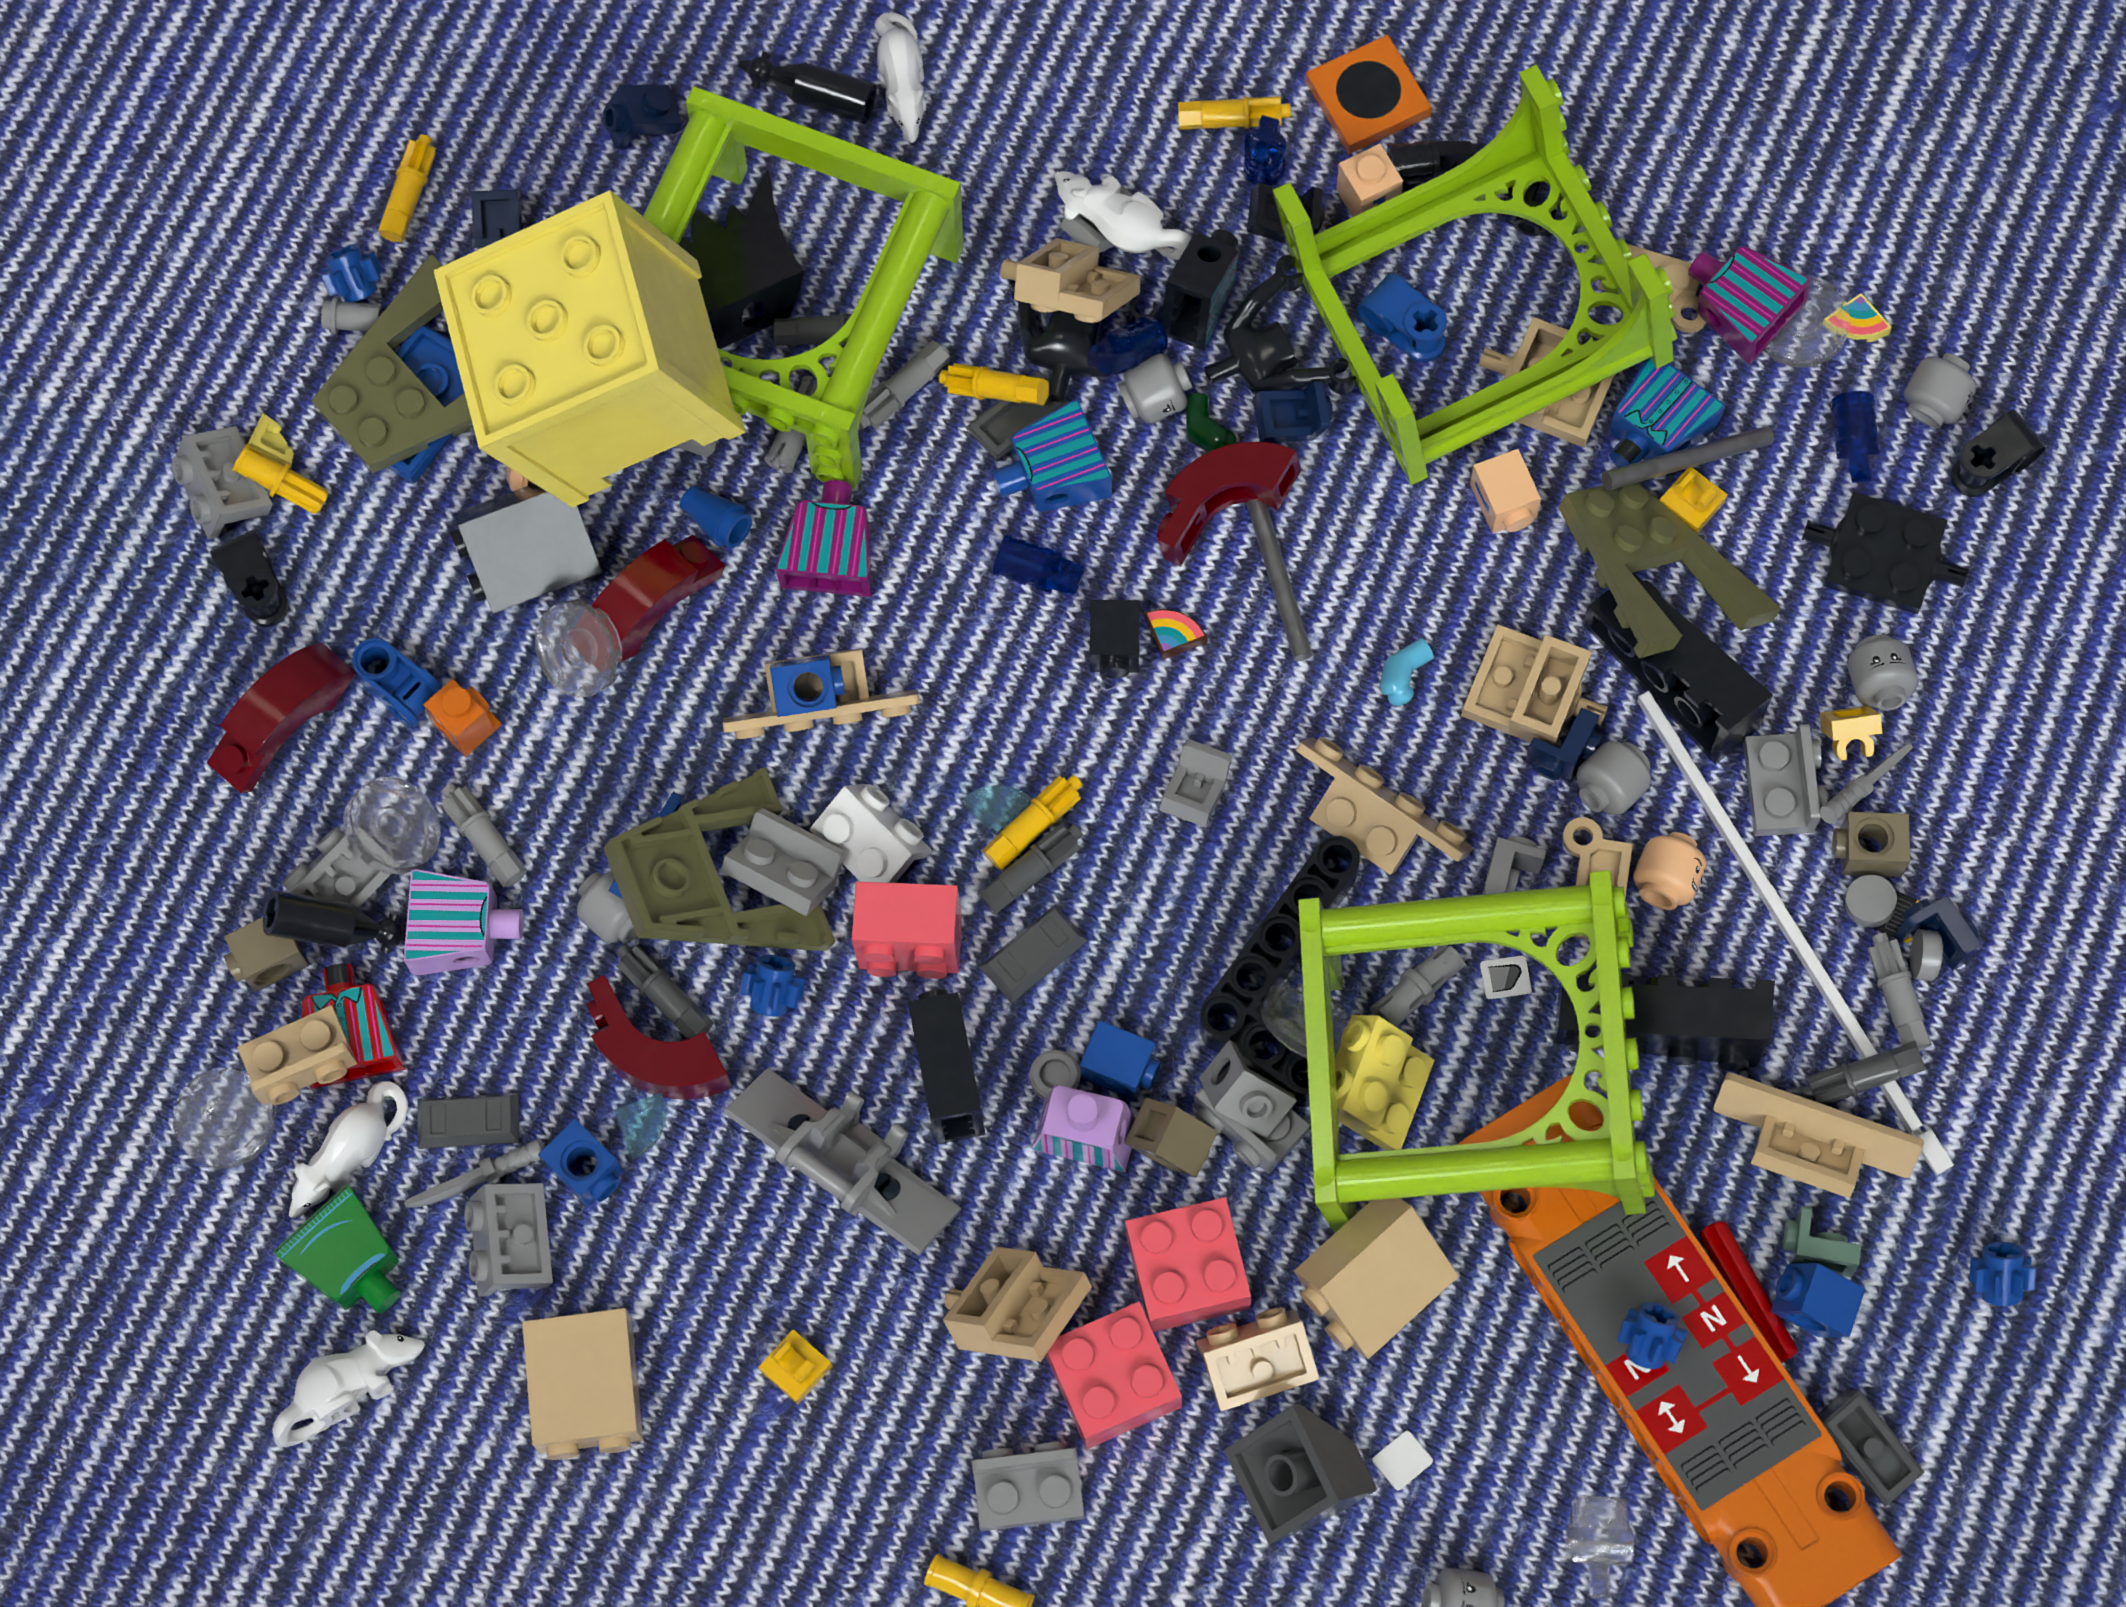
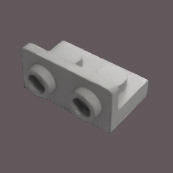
M237 426L183 436L176 456L172 460L174 478L179 485L184 486L190 499L192 517L196 524L202 525L208 539L218 538L224 524L268 515L273 505L263 486L232 471L235 462L245 447Z
M1798 725L1795 734L1746 736L1743 742L1754 836L1814 833L1821 818L1820 809L1827 803V794L1824 786H1817L1815 769H1820L1821 747L1818 739H1811L1810 725Z
M760 808L754 814L749 834L725 855L721 872L807 916L834 890L845 852L843 849L778 815Z
M336 826L316 846L321 854L308 867L301 862L286 876L281 884L287 888L284 891L287 893L352 903L359 908L398 866L356 826H347L343 831Z
M1230 1065L1217 1077V1085L1228 1074ZM1201 1088L1194 1095V1108L1197 1110L1195 1114L1196 1119L1218 1131L1217 1135L1222 1132L1235 1144L1232 1148L1234 1153L1248 1167L1256 1169L1259 1165L1268 1174L1275 1169L1310 1131V1125L1295 1111L1290 1109L1272 1133L1265 1138L1214 1110L1204 1089Z
M543 1183L484 1184L470 1197V1201L466 1203L464 1213L466 1229L468 1232H472L474 1251L471 1252L469 1258V1274L471 1280L477 1282L478 1296H490L497 1289L547 1288L553 1283Z
M1047 1442L1035 1445L1034 1453L1014 1455L1011 1448H998L982 1452V1459L972 1461L981 1532L1085 1519L1076 1448L1066 1449L1064 1442Z

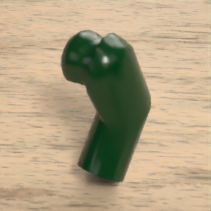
M1193 393L1186 396V434L1191 443L1207 453L1236 443V436L1233 431L1225 429L1223 425L1210 418L1208 395Z

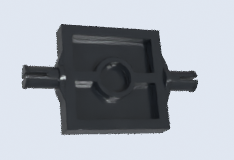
M1856 492L1852 493L1845 516L1838 523L1836 529L1808 520L1802 536V540L1830 547V565L1823 586L1917 615L1921 609L1926 590L1933 583L1934 579L1963 588L1969 570L1967 567L1941 561L1940 544L1947 524L1946 519Z

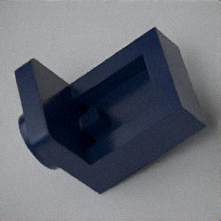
M619 85L603 110L604 127L610 133L615 149H625L634 135L676 134L683 124L669 85Z
M520 190L471 191L473 238H470V248H483L494 241L501 240L522 230Z
M1313 381L1309 386L1301 390L1259 391L1253 397L1260 442L1313 441L1329 427L1332 419V403L1329 396L1325 395L1323 381Z
M1581 707L1561 749L1538 738H1533L1528 747L1526 761L1532 765L1534 771L1551 780L1561 778L1571 783L1582 759L1586 760L1598 749L1603 736L1596 733L1600 715Z
M1948 895L1932 904L1928 899H1923L1911 906L1902 914L1905 921L1895 933V936L1902 943L1914 936L1917 929L1938 931L1943 943L1942 957L1952 971L1968 963L1982 946L1978 940L1979 935L1974 923L1966 915L1960 914Z

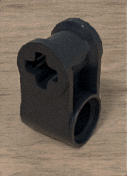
M2013 409L1997 419L1988 429L1966 443L1961 451L1960 459L1952 467L1950 473L1951 483L1962 495L1980 497L2011 475H2015L2031 465L2046 450L2047 445L2020 414Z
M254 529L210 551L229 589L232 590L236 600L243 607L252 623L260 627H270L277 625L285 618L289 608L288 598L272 569L274 566Z

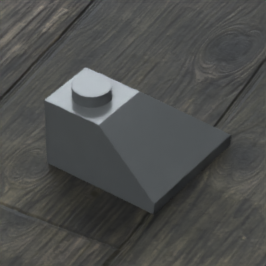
M1299 1403L1290 1406L1224 1449L1269 1545L1275 1544L1343 1512L1378 1490L1355 1442Z

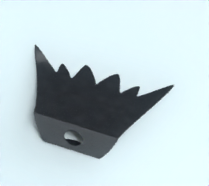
M769 170L765 172L756 189L747 217H744L735 205H731L727 213V228L725 229L703 212L695 210L691 219L690 229L692 241L682 237L679 243L681 248L698 260L702 278L698 279L716 346L719 349L773 325L775 318H789L798 299L804 269L791 252L781 230L775 209ZM754 301H761L764 304L765 310L762 317L742 322L743 312L749 304Z

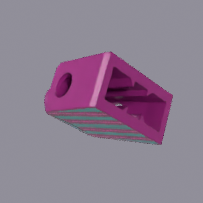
M1748 247L1738 248L1725 264L1706 251H1703L1693 261L1688 270V275L1704 286L1699 293L1698 313L1749 365L1753 363L1808 301L1810 279L1807 276Z
M828 480L823 485L821 502L802 500L797 503L776 565V573L781 589L871 597L872 577L868 515L865 507L850 505L852 486L849 483L839 480Z

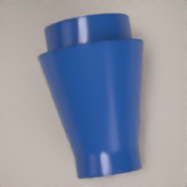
M697 485L688 488L680 500V509L686 512L717 546L725 545L728 548H734L746 538L751 529L752 518L747 514L744 505L707 492Z

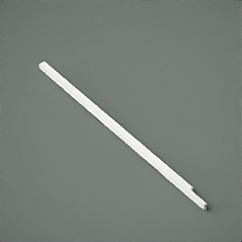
M1647 691L1640 695L1637 702L1860 1057L1864 1059L1878 1054L1651 693ZM1892 1081L1880 1085L1879 1087L1908 1133L1924 1140L1921 1154L1935 1176L1954 1166L1932 1129L1925 1133L1921 1131L1919 1127L1923 1125L1897 1082Z

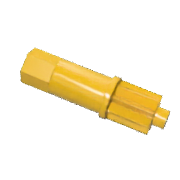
M1243 96V99L1178 102L1179 130L1232 127L1249 129V127L1282 126V118H1291L1290 103L1281 104V96L1256 98Z
M420 134L416 141L409 139L400 167L397 168L395 173L397 177L378 229L379 235L391 242L404 241L423 186H426L428 182L427 177L436 155V148L430 146L432 138L424 134Z
M954 363L953 366L948 365V370H942L939 374V382L945 384L944 387H948L949 394L975 397L980 400L989 398L1044 406L1049 396V381L1022 374L990 370L985 366L977 367Z
M1059 775L1038 796L1030 800L1031 804L982 849L987 859L997 869L1002 871L1051 825L1057 824V821L1081 799L1077 792L1083 786L1080 780L1074 775L1067 780Z

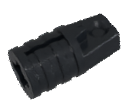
M1434 139L1427 142L1417 141L1414 143H1401V145L1389 144L1387 146V155L1403 179V185L1423 184L1452 170L1474 156L1471 141H1436Z

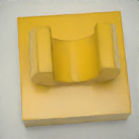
M1690 467L1684 471L1659 501L1698 534L1726 502L1728 494L1694 468Z
M1870 706L1820 712L1821 732L1833 740L1832 750L1841 761L1847 760L1846 746L1853 739L1860 740V749L1864 756L1870 757L1873 755L1874 742L1869 735L1882 734L1880 713Z
M792 1329L761 1363L758 1369L798 1405L833 1366L827 1358Z

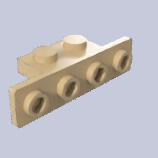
M862 648L765 662L772 711L724 718L722 723L724 733L735 731L736 739L753 738L765 735L764 727L784 724L785 732L813 728V720L832 717L833 724L837 725L861 721L862 712L881 710L882 717L906 715L911 713L910 705L920 704L918 689L869 696ZM830 655L831 667L841 665L845 695L836 696L837 708L777 717L770 673L771 663ZM811 672L800 674L794 681L798 694L806 698L817 696L823 689L820 677Z
M1319 737L1318 740L1309 738L1301 741L1296 748L1299 754L1335 778L1309 819L1333 836H1343L1350 839L1357 846L1362 856L1391 875L1396 872L1418 836L1458 862L1467 858L1474 849L1464 841L1466 834L1461 829L1445 820H1441L1438 823L1423 812L1426 808L1420 801L1409 794L1400 792L1397 795L1382 785L1385 779L1370 767L1360 764L1357 768L1342 757L1344 754L1343 749L1334 742L1324 737Z
M1731 1072L1726 1073L1713 1107L1716 1113L1761 1128L1751 1161L1752 1165L1849 1199L1855 1188L1861 1163L1903 1178H1909L1924 1144L1922 1138Z

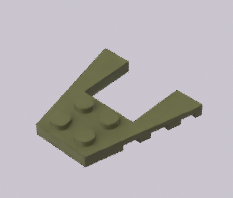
M433 254L424 261L311 400L316 411L372 474L428 449V443L450 433L456 436L471 429L470 424H472L465 392L444 407L392 350L443 311L433 271L443 265Z
M1639 482L1613 490H1606L1601 485L1567 493L1558 506L1582 553L1590 551L1598 568L1594 576L1600 587H1609L1618 604L1613 612L1621 627L1629 628L1630 626L1638 643L1634 647V651L1639 658L1674 649L1682 634L1632 574L1634 572L1682 560L1739 631L1773 622L1781 610L1777 603Z
M766 767L756 770L752 776L739 782L735 780L720 787L715 793L698 801L694 799L682 805L671 814L662 818L658 816L611 838L604 846V852L637 938L827 951L836 942L821 904L816 906L807 916L784 904L732 912L701 832L752 824L754 814L760 808H764L779 816L783 809Z

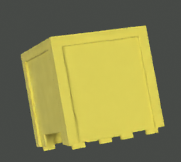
M611 190L433 270L479 449L572 508L589 501L590 495L612 486L611 481L605 478L606 476L693 439L700 445L705 446L721 438L730 440L746 433L741 415L734 410L698 279L702 278L698 260Z

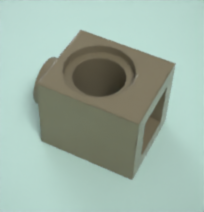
M1848 812L1841 827L1834 829L1832 839L1833 858H1841V875L1902 877L1910 863L1909 814ZM1871 837L1880 844L1881 851L1869 852L1860 845L1858 838Z
M263 917L224 936L231 952L223 957L232 976L237 983L245 979L255 993L309 966L297 940L265 935Z
M1146 1097L1124 1144L1167 1169L1196 1178L1209 1155L1210 1148L1218 1131L1176 1106Z

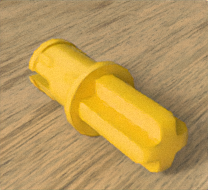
M247 443L232 468L233 472H237L270 490L269 496L273 497L276 493L312 514H317L321 510L329 494L326 488L291 470V463L287 462L283 465L252 448Z

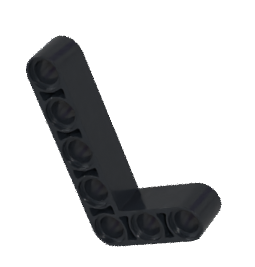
M1343 836L1326 838L1317 846L1206 998L1200 1009L1199 1033L1203 1042L1208 1047L1219 1053L1229 1040L1236 1043L1247 1068L1294 1094L1297 1100L1295 1105L1299 1107H1310L1309 1088L1298 1086L1293 1081L1292 1076L1297 1071L1308 1070L1307 1046L1261 1015V1013L1302 957L1299 908L1296 906L1295 901L1303 896H1312L1320 899L1324 909L1338 908L1356 882L1360 853L1357 846L1350 839ZM1339 857L1349 864V868L1341 873H1334L1329 871L1323 863L1329 858ZM1274 935H1284L1292 941L1293 946L1285 951H1275L1267 945L1266 941ZM1246 974H1255L1264 981V985L1256 991H1247L1237 981ZM1222 1013L1230 1015L1236 1024L1227 1031H1218L1208 1021L1214 1015ZM1260 1041L1269 1042L1276 1047L1277 1054L1269 1059H1259L1251 1053L1250 1048Z

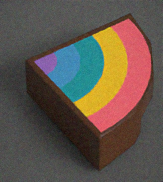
M1167 609L1144 612V620L1162 660L1208 643V636L1200 625L1182 612Z

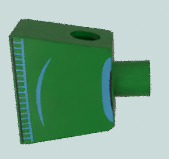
M347 1184L273 1251L291 1271L344 1310L351 1308L359 1299L363 1298L377 1314H380L389 1309L401 1295V1292L386 1277L398 1264L399 1259L361 1200Z

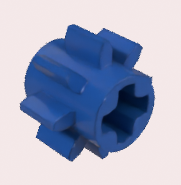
M352 244L337 249L326 257L329 267L324 268V274L320 276L329 296L340 292L345 302H356L377 291L378 288L375 280L381 278L379 274L383 270L374 251L363 254L358 244Z
M763 955L758 958L757 964L749 963L748 971H743L739 993L751 996L750 1008L754 1012L765 1016L778 1017L786 1014L788 1007L796 1008L797 1000L802 999L805 977L794 975L795 963L792 960L779 955Z
M1993 1242L1984 1247L1983 1258H1970L1969 1281L1974 1282L1975 1292H1982V1299L1985 1302L1996 1306H2012L2021 1301L2023 1290L2035 1291L2036 1266L2031 1265L2032 1257L2024 1256V1250L2020 1246L2009 1242Z
M1649 1302L1643 1304L1640 1311L1633 1308L1628 1310L1617 1341L1628 1344L1626 1356L1630 1361L1643 1368L1658 1369L1664 1365L1665 1360L1673 1364L1676 1363L1678 1354L1682 1350L1687 1330L1677 1327L1679 1317L1674 1310L1663 1304Z

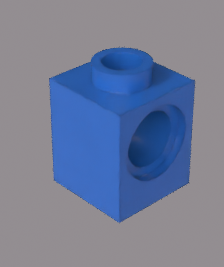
M830 655L771 663L770 673L777 717L837 708L836 696L845 695L841 665L831 667ZM811 672L818 675L823 683L822 691L812 698H806L798 694L794 681L800 674Z
M1099 1020L1079 1065L1081 1079L1137 1101L1142 1087L1148 1090L1152 1088L1161 1066V1062L1155 1060L1156 1043Z
M573 1119L538 1154L545 1167L587 1208L595 1200L602 1202L607 1199L619 1186L621 1180L618 1177L624 1172L618 1160L576 1119ZM583 1157L597 1159L596 1168L591 1174L583 1177L572 1174L573 1166L579 1159Z
M1819 1263L1787 1264L1784 1273L1777 1281L1776 1297L1771 1312L1816 1337H1850L1865 1288Z

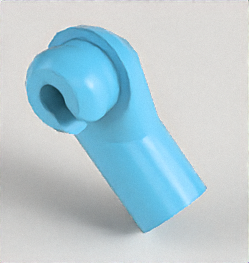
M1423 638L1406 646L1384 662L1380 689L1383 695H1387L1389 703L1393 706L1404 705L1412 699L1414 691L1409 685L1412 671L1434 659L1431 648Z

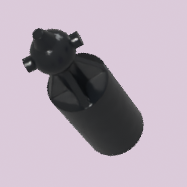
M765 51L762 52L761 56L755 57L752 60L739 61L738 67L748 74L752 81L751 87L759 90L761 84L772 81L794 103L861 124H865L870 117L877 93L875 83L807 62L774 67L770 60L771 54Z
M274 890L270 893L264 908L263 930L265 935L341 948L376 938L378 943L381 944L380 951L384 953H390L392 947L405 942L406 928L399 921V914L390 912L389 918H385L377 923L352 903Z

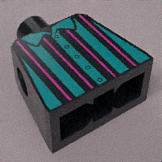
M1217 229L1213 231L1211 237L1202 234L1192 236L1166 281L1161 335L1197 349L1205 350L1234 287L1239 251L1236 249L1238 239L1231 232ZM1192 296L1201 299L1199 305L1194 302Z

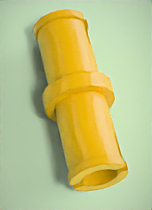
M936 1554L933 1558L924 1581V1585L928 1587H934L965 1601L966 1607H1032L1035 1597L1031 1593H1025L993 1579L991 1571L982 1568L977 1572L948 1560L940 1554Z

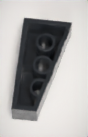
M1587 972L1577 978L1579 990L1588 992L1594 988L1595 985L1592 987L1589 985V976L1592 972ZM1622 974V986L1632 987L1635 1018L1625 1019L1627 1038H1636L1639 1059H1644L1649 1054L1666 1056L1668 1062L1676 1065H1695L1699 1060L1716 1062L1720 1069L1726 1071H1747L1749 1067L1757 1066L1771 1039L1775 980H1756L1755 989H1736L1731 986V978L1709 977V983H1702L1692 987L1686 986V983L1679 980L1678 976L1658 975V977L1647 978L1645 984H1635L1634 976ZM1560 983L1554 1043L1565 1044V1049L1578 1053L1579 1027L1576 1012L1569 995ZM1600 1004L1591 1013L1601 1014ZM1595 1025L1589 1026L1585 1034L1590 1038H1595L1600 1034V1028Z

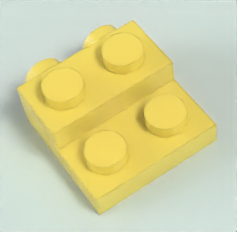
M1351 1015L1350 1021L1342 1033L1341 1044L1335 1057L1338 1121L1385 1151L1401 1150L1435 1060L1412 1046L1413 1038L1380 1016Z

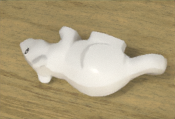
M892 12L884 13L876 19L874 25L876 31L881 36L877 49L880 83L882 87L887 88L885 94L889 116L895 119L906 140L914 143L918 138L923 112L927 107L921 84L924 81V73L917 32L906 17Z
M1061 171L1055 173L1058 194L1065 203V218L1072 220L1078 214L1082 215L1094 223L1102 235L1122 251L1145 253L1156 249L1164 257L1173 260L1180 259L1191 237L1181 230L1163 229L1160 221L1163 219V212L1147 196L1140 192L1135 193L1131 197L1121 194V185L1113 176L1104 178L1102 186H1095L1091 184L1088 178L1071 172Z
M379 1081L372 1085L368 1091L367 1103H359L345 1109L329 1126L328 1134L320 1150L311 1158L308 1165L304 1163L296 1165L295 1175L297 1181L292 1191V1201L289 1210L290 1218L300 1217L312 1207L323 1202L328 1197L331 1189L337 1193L346 1184L350 1186V1173L360 1165L369 1167L377 1158L384 1142L392 1140L391 1134L403 1125L408 1113V1099L396 1083ZM385 1097H393L396 1101L397 1112L387 1127L384 1120L383 1099Z
M371 1330L365 1336L367 1342L365 1345L357 1347L349 1353L327 1355L312 1361L303 1369L298 1377L293 1403L283 1410L274 1422L272 1431L276 1442L281 1447L297 1445L359 1412L360 1407L357 1400L367 1392H369L372 1399L376 1400L392 1393L394 1389L386 1373L392 1368L414 1360L422 1352L425 1346L424 1341L399 1334H380L375 1330ZM309 1418L314 1420L313 1423L307 1426L290 1430L300 1420Z

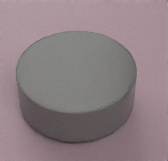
M1864 875L1855 879L1849 885L1845 898V908L1848 916L1856 924L1868 928L1879 927L1887 923L1894 915L1897 903V895L1893 885L1878 875Z
M1916 930L1910 949V972L1913 979L1933 981L1938 976L1943 955L1942 937L1938 931Z
M1050 1050L1040 1054L1034 1060L1030 1069L1032 1089L1042 1100H1045L1054 1085L1078 1090L1081 1076L1080 1068L1075 1058L1061 1050Z

